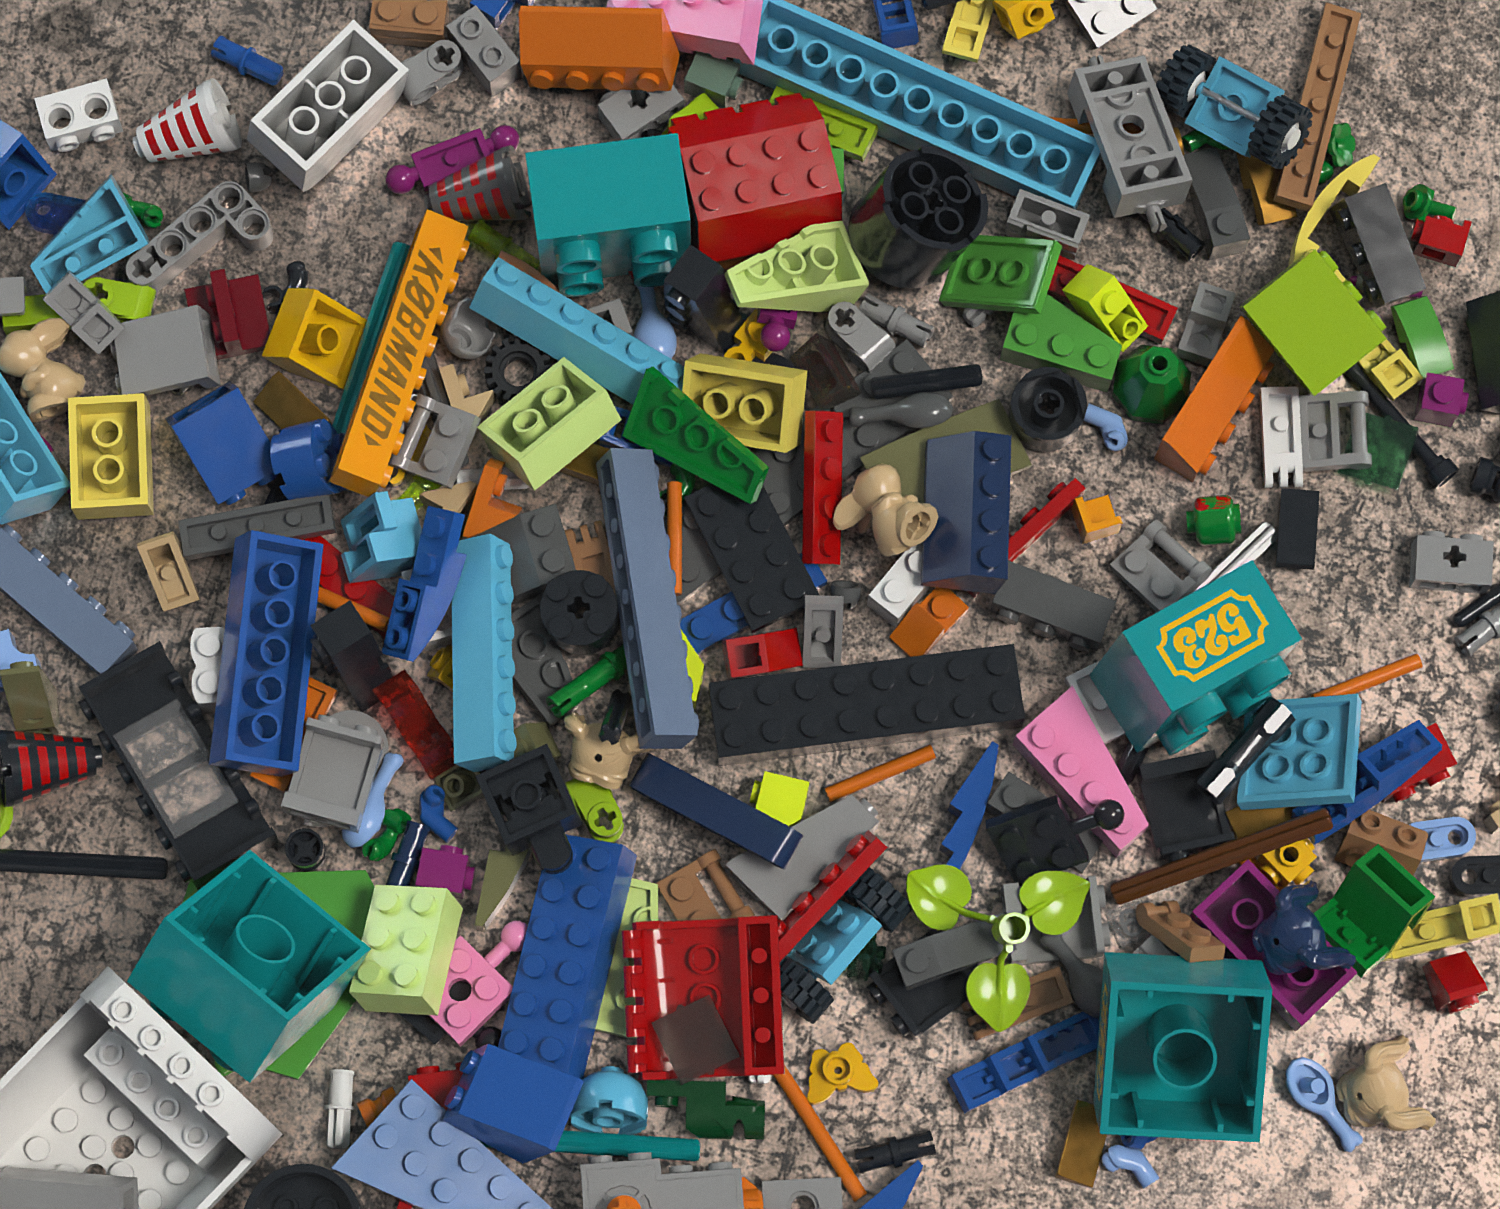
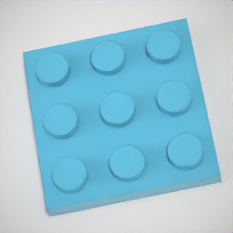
M1347 694L1277 700L1292 712L1296 720L1277 741L1271 743L1241 776L1237 794V804L1240 809L1252 810L1354 803L1362 706L1359 695ZM1260 706L1245 714L1244 729L1248 725L1251 716Z

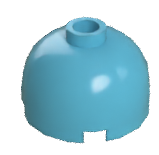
M606 1066L601 1068V1071L594 1072L582 1079L584 1083L570 1114L571 1124L583 1132L603 1133L602 1127L620 1128L618 1134L625 1135L638 1134L646 1129L648 1097L642 1085L634 1077L625 1074L622 1068Z

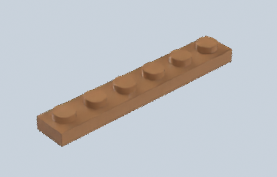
M1327 2L1322 9L1298 102L1309 108L1310 112H1312L1313 117L1310 119L1312 120V126L1307 129L1310 133L1308 138L1303 139L1305 144L1302 149L1298 148V155L1295 159L1290 158V164L1287 166L1283 165L1273 200L1275 202L1306 212L1313 206L1361 16L1359 12Z

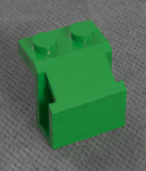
M1377 844L1353 864L1334 897L1313 914L1324 929L1326 940L1333 947L1347 949L1355 956L1356 962L1352 967L1358 972L1357 975L1362 978L1392 952L1408 926L1413 930L1426 913L1435 896Z

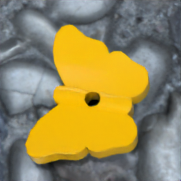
M844 1043L838 1051L830 1053L824 1049H817L813 1052L809 1068L811 1076L809 1077V1092L807 1095V1100L811 1105L825 1102L836 1089L839 1092H844L849 1087L858 1092L869 1093L874 1092L878 1088V1080L871 1074L869 1066L863 1062V1056L852 1043ZM840 1069L842 1072L841 1074H836L834 1071Z

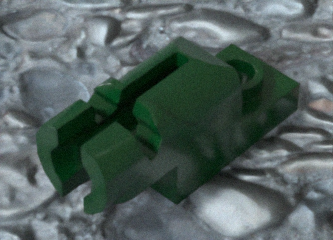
M647 1080L648 1100H655L656 1107H678V1101H686V1132L694 1137L732 1139L736 1124L740 1123L744 1129L745 1139H764L765 1101L732 1096V1100H726V1082Z

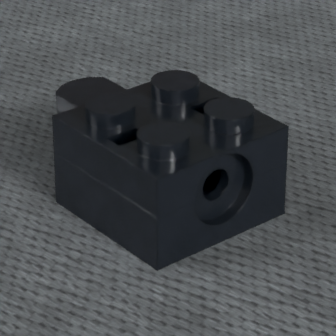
M548 744L476 775L502 839L512 856L530 848L536 863L544 872L559 874L567 870L573 862V850L565 832L584 823ZM505 813L508 821L504 820L502 814Z

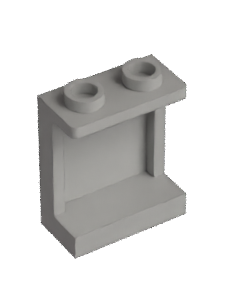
M198 305L122 322L125 329L110 343L112 355L118 364L119 373L115 375V383L120 395L144 393L145 396L195 384H200L206 389L221 386L210 314Z
M318 715L317 719L308 717L305 724L306 732L301 746L299 771L293 773L289 790L284 793L281 803L283 813L359 833L383 751V738L377 736V730L367 726L356 725L355 729L340 726L341 721L330 716Z
M1096 875L1086 878L1090 882V888L1085 897L1081 914L1074 926L1062 934L1064 942L1079 959L1102 957L1105 947L1111 944L1108 923H1102L1100 908H1106L1105 890L1103 885H1097ZM1019 883L1002 885L1000 892L1004 914L1012 912L1022 914L1027 910L1019 900L1018 894L1021 888ZM1029 917L1030 933L1025 941L1015 944L1017 950L1008 954L1009 964L1030 965L1060 962L1056 954L1051 949L1044 947L1040 942V937L1043 933L1035 929L1031 917Z

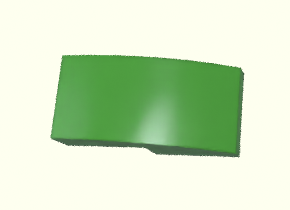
M1427 296L1390 306L1399 342L1406 343L1410 361L1423 376V379L1427 372L1440 374L1454 369L1443 330Z

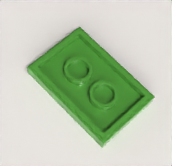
M979 235L950 266L939 301L947 307L1041 314L1062 245L1057 240Z

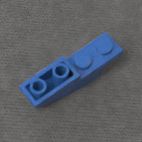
M432 506L427 507L410 580L399 578L382 654L414 662L436 632L454 596L467 554L456 552L465 514Z

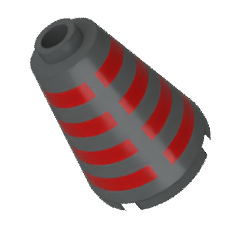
M512 145L502 147L429 185V193L424 194L426 210H431L455 221L523 220L530 218L531 212L524 209V207L531 206L523 168L521 162L513 163L510 157L517 155Z

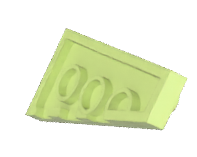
M631 879L595 1031L637 1040V1037H626L625 1006L636 1005L635 997L624 998L623 966H634V958H623L622 931L632 930V923L659 921L658 884Z

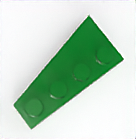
M652 366L646 369L622 436L646 449H652L653 453L749 504L757 501L770 467L656 368Z

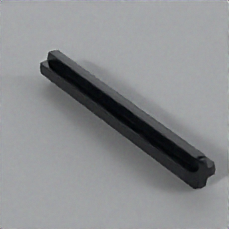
M0 849V871L160 880L166 879L168 874V861L164 857Z

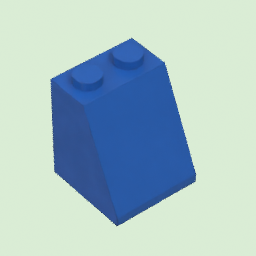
M0 120V224L10 230L57 174L23 133Z
M231 381L165 418L171 431L218 505L224 501L226 505H231L246 495L244 489L258 482L259 486L265 485L279 476V474L274 475L270 457L271 443L239 388Z
M491 1044L470 1050L460 1066V1071L463 1072L458 1085H455L450 1090L445 1100V1106L448 1109L443 1121L522 1164L555 1152L584 1081L573 1075Z

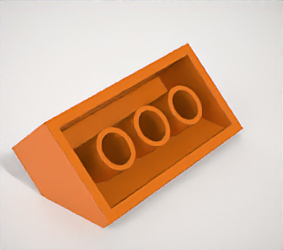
M520 6L519 9L520 65L529 87L540 89L572 88L575 90L671 91L680 54L664 9Z
M1240 315L1169 427L1154 458L1192 483L1198 473L1204 476L1208 473L1217 456L1212 454L1213 449L1218 442L1223 445L1226 444L1236 428V425L1231 423L1237 411L1245 414L1256 396L1250 392L1256 381L1263 384L1275 364L1270 362L1274 348L1243 316Z

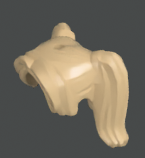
M576 712L564 718L566 732L570 733L573 738L572 756L568 764L569 774L577 780L596 783L610 790L618 789L621 787L623 780L628 776L633 756L654 750L639 749L637 732L635 735L630 736L622 730L619 742L611 745L608 740L602 742L599 739L598 735L602 723L587 724L585 716L579 715ZM597 754H600L602 756V760L600 762L595 760V756Z
M1404 1035L1394 1038V1040L1374 1044L1366 1051L1364 1064L1358 1068L1350 1069L1339 1078L1336 1085V1093L1339 1100L1344 1104V1115L1347 1122L1353 1126L1372 1127L1384 1123L1390 1130L1399 1132L1410 1131L1419 1127L1429 1130V1128L1436 1124V1118L1425 1108L1409 1107V1089L1402 1072L1396 1065V1062L1405 1057L1410 1049L1409 1039Z

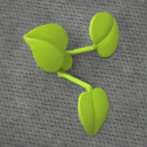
M946 864L933 865L912 870L906 877V893L911 909L916 917L927 927L943 931L952 929L957 923L959 914L992 924L994 939L1003 945V950L997 958V965L982 963L975 967L968 976L965 990L968 1003L972 1009L996 1032L1006 1030L1018 1019L1029 998L1030 980L1025 968L1015 963L1004 965L1006 957L1013 951V944L1022 943L1027 939L1030 933L1029 917H1031L1033 926L1039 932L1047 935L1063 934L1077 922L1090 888L1089 881L1069 872H1039L1027 878L1019 889V900L1027 910L1022 914L1012 912L996 917L963 908L971 899L972 889L968 877L956 867Z

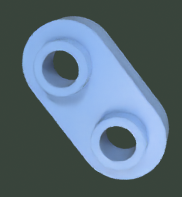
M1449 817L1409 824L1428 833L1421 862L1461 857L1473 848L1476 841V831L1473 825L1462 817ZM1450 832L1457 833L1460 836V844L1450 843L1448 834Z

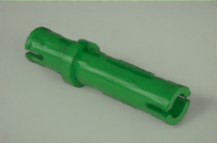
M624 644L612 652L606 651L599 657L600 661L557 692L546 698L547 706L555 705L550 708V711L557 718H561L565 713L612 679L619 680L622 678L627 669Z

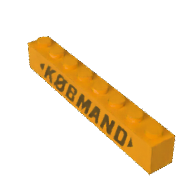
M428 209L418 223L329 482L366 497L376 493L379 487L384 489L387 487L393 472V467L388 465L391 454L397 456L405 434L399 432L403 421L408 423L416 404L415 401L410 400L413 389H420L427 369L421 367L424 357H431L438 337L432 335L435 324L441 326L449 306L443 303L446 293L452 294L459 277V273L454 271L457 261L463 262L470 245L469 241L464 240L469 226Z

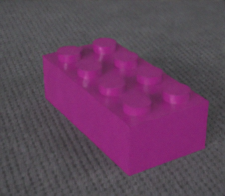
M1247 859L1197 906L1189 916L1192 921L1200 927L1211 931V935L1225 944V959L1262 960L1264 965L1262 953L1258 952L1253 945L1252 935L1255 928L1263 920L1268 919L1275 911V897L1280 891ZM1276 938L1275 943L1278 945L1279 940ZM1326 940V946H1327V947H1333V946ZM1306 966L1294 973L1275 975L1265 967L1273 990L1271 1007L1296 1032L1358 972L1352 966L1350 969H1343L1337 966L1327 970H1317Z

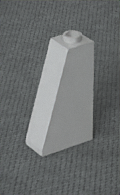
M850 795L791 827L801 833L803 838L785 870L746 851L731 859L726 864L725 871L769 915H778V920L781 919L783 921L793 911L792 904L797 897L805 891L810 892L820 882L818 878L821 872L833 862L837 864L847 853L845 849L855 836L859 834L864 835L868 830L873 833L878 828L879 821L875 818L878 812L866 799L861 798L858 801L853 795Z
M7 1167L0 1171V1209H138L137 1177Z

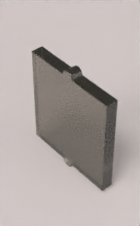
M710 995L685 1007L678 1005L675 1012L651 1023L681 1086L706 1073L713 1075L716 1068L740 1057Z

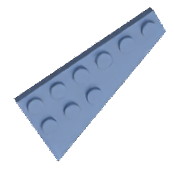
M412 1079L330 1168L335 1172L362 1182V1184L385 1192L419 1209H553L480 1141L443 1121L446 1110Z

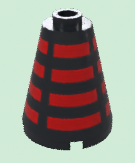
M0 730V793L5 808L19 805L95 777L96 768L103 767L100 745H93L91 738Z

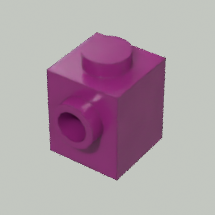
M1427 372L1419 386L1414 420L1451 427L1459 414H1465L1469 393L1463 392L1465 379Z
M441 845L440 850L423 847L415 886L447 888L454 898L463 899L465 889L472 890L476 867H470L471 861L469 856L463 855V849L459 847Z

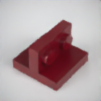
M225 269L210 271L211 284L184 289L188 307L198 305L210 314L217 360L264 351L271 332L258 274L229 280Z

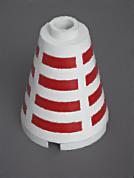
M211 78L202 82L136 128L137 136L133 137V144L139 157H146L149 162H158L230 152L241 148V133L235 113L229 114L226 106L231 104L217 80Z

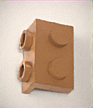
M1368 810L1349 824L1334 860L1352 867L1358 859L1379 844L1411 875H1414L1421 862L1428 833Z

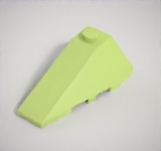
M843 221L809 225L802 229L799 234L788 240L785 238L770 250L752 256L730 268L724 274L737 307L825 312L830 311L832 306L838 302L845 301L855 304L869 286V281L852 248Z

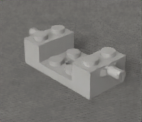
M1098 55L1097 59L1096 56H1093L1088 60V67L1074 70L1067 94L1078 124L1089 122L1105 163L1107 174L1102 188L1114 218L1136 213L1146 214L1151 231L1155 233L1158 230L1160 232L1167 227L1161 209L1185 202L1193 181L1145 55L1104 63L1103 56ZM1133 123L1139 126L1142 132L1138 134L1128 133L1122 125Z

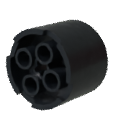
M921 146L918 150L897 155L857 201L850 214L848 225L849 238L852 248L863 266L881 281L900 288H921L938 280L979 236L987 221L986 193H981L977 182L969 173L972 168L958 156L936 147Z
M313 1164L289 1165L267 1175L251 1192L244 1209H366L358 1194L345 1180L333 1171Z

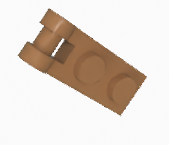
M1163 901L1159 906H1155L1151 902L1138 904L1136 908L1138 924L1189 963L1224 960L1225 944L1211 935V931L1200 927L1192 921L1189 915L1181 913L1180 905L1177 901Z

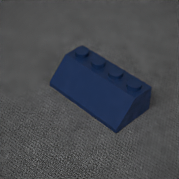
M971 431L928 439L926 441L924 503L931 504L936 508L938 520L932 533L922 542L921 585L996 594L1008 580L1012 435Z

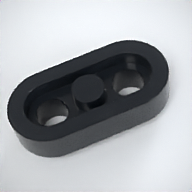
M1500 855L1467 856L1458 860L1452 866L1449 873V881L1454 891L1465 897H1483L1498 893V896H1500ZM1467 871L1474 875L1475 881L1473 884H1467L1463 881V872Z

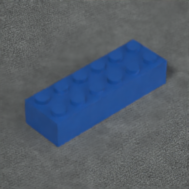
M254 530L235 538L209 765L280 777L299 771L312 655L310 639L314 636L310 625L315 623L324 544Z
M566 834L573 850V862L563 873L548 874L543 870L541 871L498 1047L582 1080L637 855L622 844Z

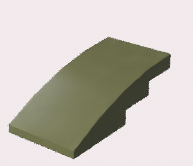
M1000 399L954 415L941 424L918 430L860 457L866 470L881 463L894 467L900 476L901 495L905 497L912 494L918 498L919 503H924L925 447L928 439L971 431L1012 435L1010 477L1032 467L1029 457L1019 437L1014 432Z

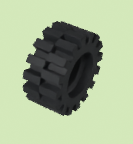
M517 336L514 337L515 341L509 342L508 338L502 340L500 347L495 345L491 349V356L487 355L485 360L484 374L487 388H489V391L494 390V395L502 406L552 367L551 358L548 354L526 341H521V338ZM522 360L531 365L534 374L530 382L523 386H514L507 382L504 377V371L513 361Z

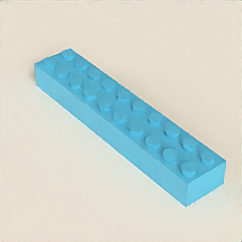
M763 0L754 65L745 64L740 59L733 58L734 62L740 64V74L774 90L778 86L794 93H800L804 97L874 123L878 126V136L909 150H918L921 146L946 150L961 158L972 168L969 173L973 178L1017 197L1019 190L1022 189L1076 209L1101 157L1096 139L1090 135L784 0Z

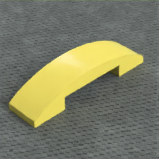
M962 0L956 3L942 54L978 63L994 9L991 0Z
M1373 154L1359 160L1342 171L1325 187L1313 203L1312 208L1308 211L1296 234L1288 267L1310 249L1318 251L1320 246L1311 241L1309 237L1341 191L1349 196L1359 192L1374 170L1380 157Z
M1338 269L1334 272L1341 282L1346 280ZM1387 339L1357 362L1373 383L1392 401L1423 379V376L1401 349L1396 351Z
M1498 893L1426 911L1413 930L1409 926L1406 928L1392 952L1382 962L1437 951L1500 934V900Z

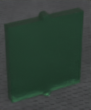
M1366 413L1368 453L1372 454V467L1361 470L1351 468L1339 469L1338 473L1364 481L1366 486L1375 484L1399 491L1419 428L1394 421L1390 415L1383 418ZM1350 435L1344 454L1352 453V435Z

